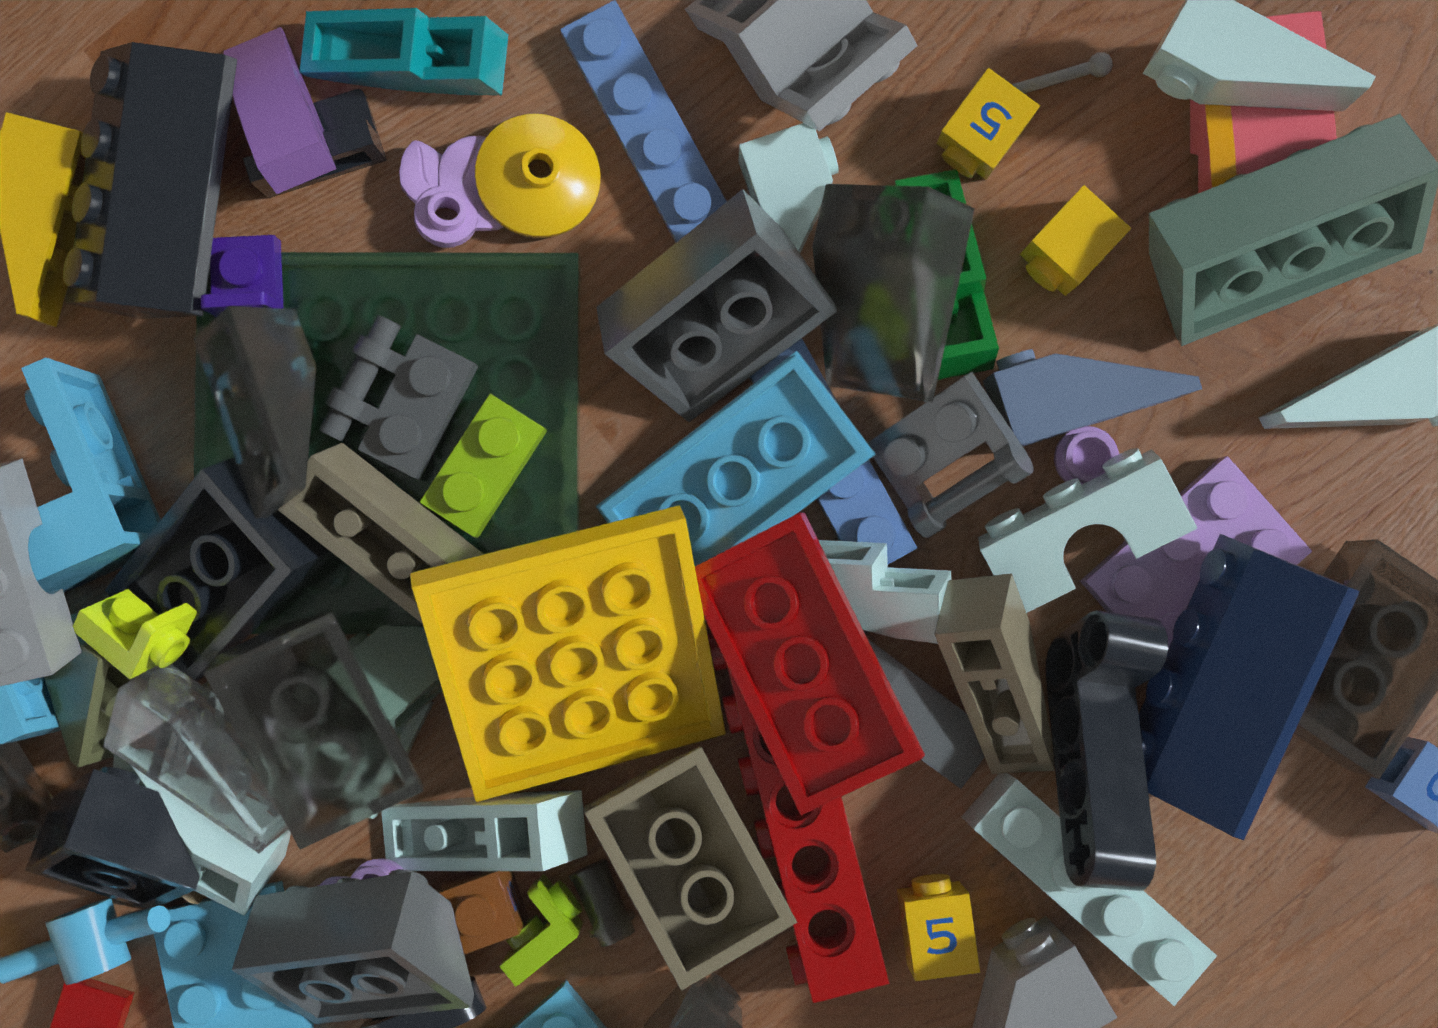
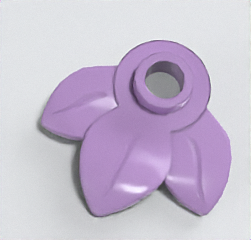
M484 136L461 138L448 146L443 155L425 143L415 140L409 144L402 156L399 170L400 186L407 197L415 203L414 222L418 232L425 240L435 246L452 248L465 243L472 237L475 231H492L503 228L483 206L475 184L476 159L479 149L486 138ZM440 208H449L456 211L458 215L452 220H443L435 214V211Z

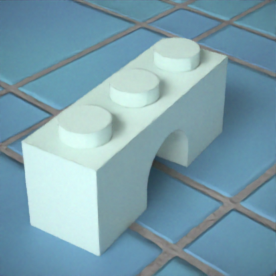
M1138 448L1125 451L1102 465L1105 473L1082 485L1078 478L1066 481L1043 495L1045 504L1023 515L1019 508L1009 510L985 525L988 533L978 537L980 551L993 575L1012 573L1026 613L1076 589L1064 564L1063 554L1069 538L1077 530L1085 526L1103 524L1118 530L1136 559L1198 529L1162 459L1152 449L1143 454L1140 453Z

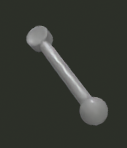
M1097 52L1086 63L1012 85L1025 94L1089 74L1095 77H1104L1112 70L1113 61L1109 54Z

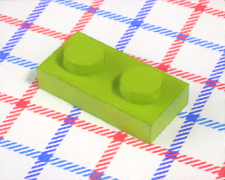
M490 393L420 503L471 536L478 538L547 430Z

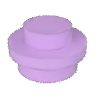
M1084 426L1069 431L1060 439L1055 449L1054 463L1063 481L1066 482L1078 478L1082 485L1104 474L1105 471L1102 465L1119 455V451L1115 441L1108 433L1096 427Z

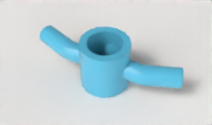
M110 897L64 913L45 922L51 940L0 958V983L5 984L57 964L60 966L66 985L104 973L131 960L127 941L165 931L170 925V913L164 906L159 905L118 917Z

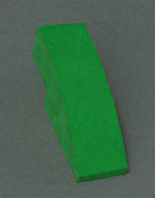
M957 169L895 180V194L907 268L931 380L936 381L967 375L971 372L978 373L993 370L999 346L984 293L987 278Z

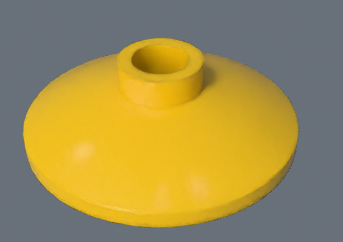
M524 114L504 121L485 138L476 159L475 184L483 206L500 225L522 236L549 238L572 230L588 216L596 202L600 189V167L591 144L574 126L550 115ZM534 160H543L549 164L552 173L545 178H538L531 174L528 165Z

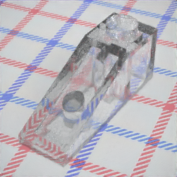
M173 665L165 668L155 666L118 688L103 745L105 748L258 854L300 820L303 813L302 808L216 694Z

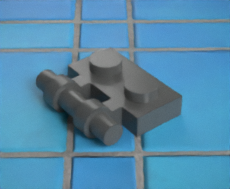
M377 315L367 336L359 335L351 351L357 356L340 389L333 386L324 403L330 406L319 430L343 441L353 419H356L369 426L358 450L413 478L421 480L478 366L474 362L418 334L414 338L405 357L390 350L401 326L385 317ZM381 367L396 376L379 409L363 400Z

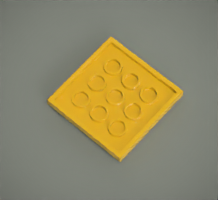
M680 505L410 573L414 597L476 802L726 734L686 518Z

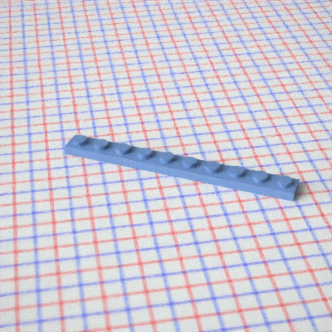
M613 0L561 28V34L676 243L727 201L616 0ZM802 338L749 377L754 384L786 358L798 351L835 399ZM869 460L816 499L839 541L887 543L888 564L917 549L914 540Z

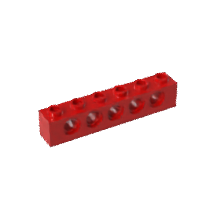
M707 634L715 671L728 669L734 694L722 696L731 734L744 731L750 756L738 759L747 797L760 794L766 817L765 819L754 821L762 857L767 859L776 856L782 880L776 882L797 921L793 927L798 944L786 947L795 986L808 983L812 1002L817 1003L889 984L842 797L803 815H800L799 812L787 813L778 807L776 796L781 787L785 785V782L770 751L760 742V730L713 634ZM812 845L825 850L828 858L826 865L820 872L813 875H804L793 868V858L801 848ZM829 909L840 913L843 916V924L836 934L829 937H820L809 930L810 920L817 912Z

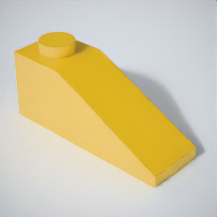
M6 112L0 130V233L16 314L45 325L57 327L68 287L63 279V266L69 251L73 249L77 224L72 215V202L76 190L82 184L86 160L81 151L83 133L75 129Z

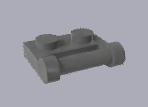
M972 372L868 442L876 454L873 458L908 508V516L912 525L918 533L926 538H930L945 529L948 518L1005 482L1018 483L1034 471L1032 461ZM986 441L994 454V459L936 497H933L924 481Z

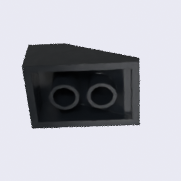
M254 450L201 469L105 589L110 597L129 589L158 615L184 603H188L197 611L186 634L190 639L189 644L183 654L171 664L189 686L203 678L297 593L333 554L275 508L288 488Z

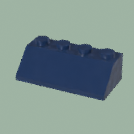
M1220 534L1213 550L1206 555L1201 564L1200 579L1186 610L1178 616L1174 624L1173 639L1168 648L1166 661L1161 671L1149 680L1146 689V699L1139 712L1148 793L1232 837L1244 840L1360 591Z

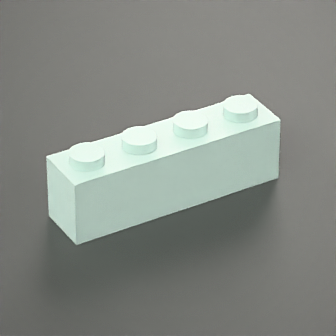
M999 773L962 815V818L978 834L1173 1006L1177 1004L1217 957L1213 951L1146 892L1074 885L1070 881L1065 869L1060 817L1010 774Z

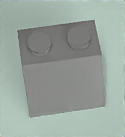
M1045 916L1039 921H1036L1035 918H1027L1014 924L1003 933L1002 939L1004 942L992 948L972 1028H1101L1118 1017L1075 945Z

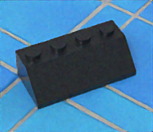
M136 42L101 51L90 74V88L95 93L92 117L87 123L81 138V151L83 156L86 157L83 181L76 190L72 202V215L74 220L77 221L73 249L69 251L63 266V279L68 286L67 304L136 319L203 316L201 295L206 294L236 74V58L224 54Z

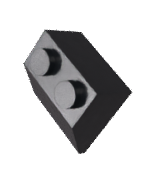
M103 767L100 771L93 769L53 797L25 868L27 872L144 909L161 906L196 890L200 878L160 793L139 785L140 778L134 773L115 767Z

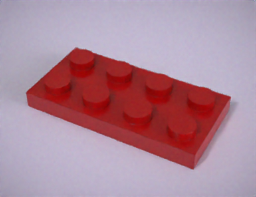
M798 513L695 566L704 617L800 815L917 762L925 756L805 513Z

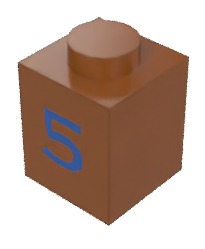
M469 871L448 879L437 891L452 904L464 955L519 935L529 918L513 871Z

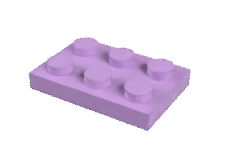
M1228 456L1217 459L1180 492L1198 529L1137 559L1125 541L1080 580L1107 612L1154 618L1161 621L1168 636V648L1173 639L1174 624L1178 616L1186 610L1200 579L1201 564L1206 555L1213 550L1220 534L1296 565L1312 552Z

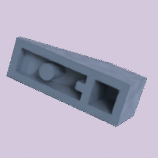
M1033 349L1018 352L997 360L996 363L999 371L994 372L983 380L987 395L1022 446L1171 401L1202 389L1198 376L1056 353L1036 359Z

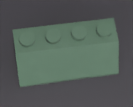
M1401 114L1372 125L1360 126L1345 136L1312 149L1299 150L1282 161L1249 174L1236 175L1224 184L1188 198L1173 200L1161 209L1149 213V255L1175 336L1181 346L1422 253L1438 187V162Z

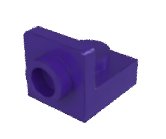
M275 235L213 238L210 257L211 294L201 295V309L222 319L223 326L230 328L263 326V317L284 316L281 240Z

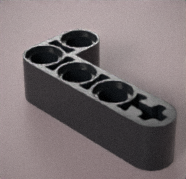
M1093 611L1060 633L1051 642L1047 652L1045 673L1063 856L1066 873L1070 881L1076 886L1143 891L1150 885L1154 877L1156 850L1135 690L1136 687L1160 672L1166 661L1168 636L1161 621L1154 618Z

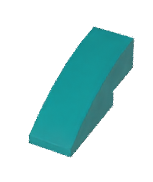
M417 8L306 11L300 73L310 78L382 89L436 94L502 96L509 34L487 16L428 17Z

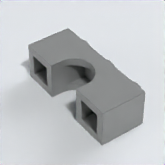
M23 459L0 463V686L53 675L82 652L77 634L73 628V621L63 589L45 592L37 582L30 564L28 552L29 536L34 528L42 525V520Z

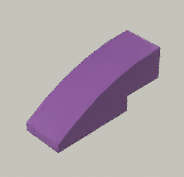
M279 27L224 50V55L237 59L233 88L234 102L257 168L274 192L279 194L337 169L322 133L324 132L323 126L283 29Z

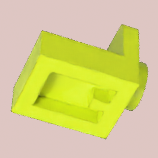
M127 589L80 610L73 628L80 638L130 680L155 666L165 668L183 654L190 641L186 634L197 611L188 603H184L158 615L149 605Z

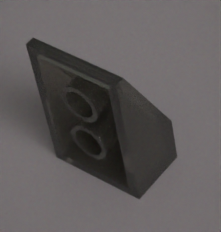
M825 185L812 249L815 276L837 309L836 313L820 324L826 383L828 386L933 403L975 208L924 186Z

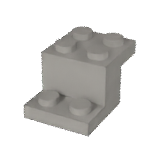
M695 0L685 8V11L698 30L725 43L761 101L818 131H821L826 125L833 124L842 119L849 112L851 103L874 83L881 82L890 77L898 69L900 61L918 46L906 24L874 13L867 0Z

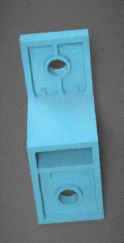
M44 358L21 368L30 388L25 391V400L36 421L42 426H46L55 450L51 451L50 458L57 476L66 486L71 487L73 492L38 507L42 525L31 531L28 552L34 576L45 592L63 589L65 593L123 568L161 519L101 376L49 358ZM44 677L0 686V745L61 730Z

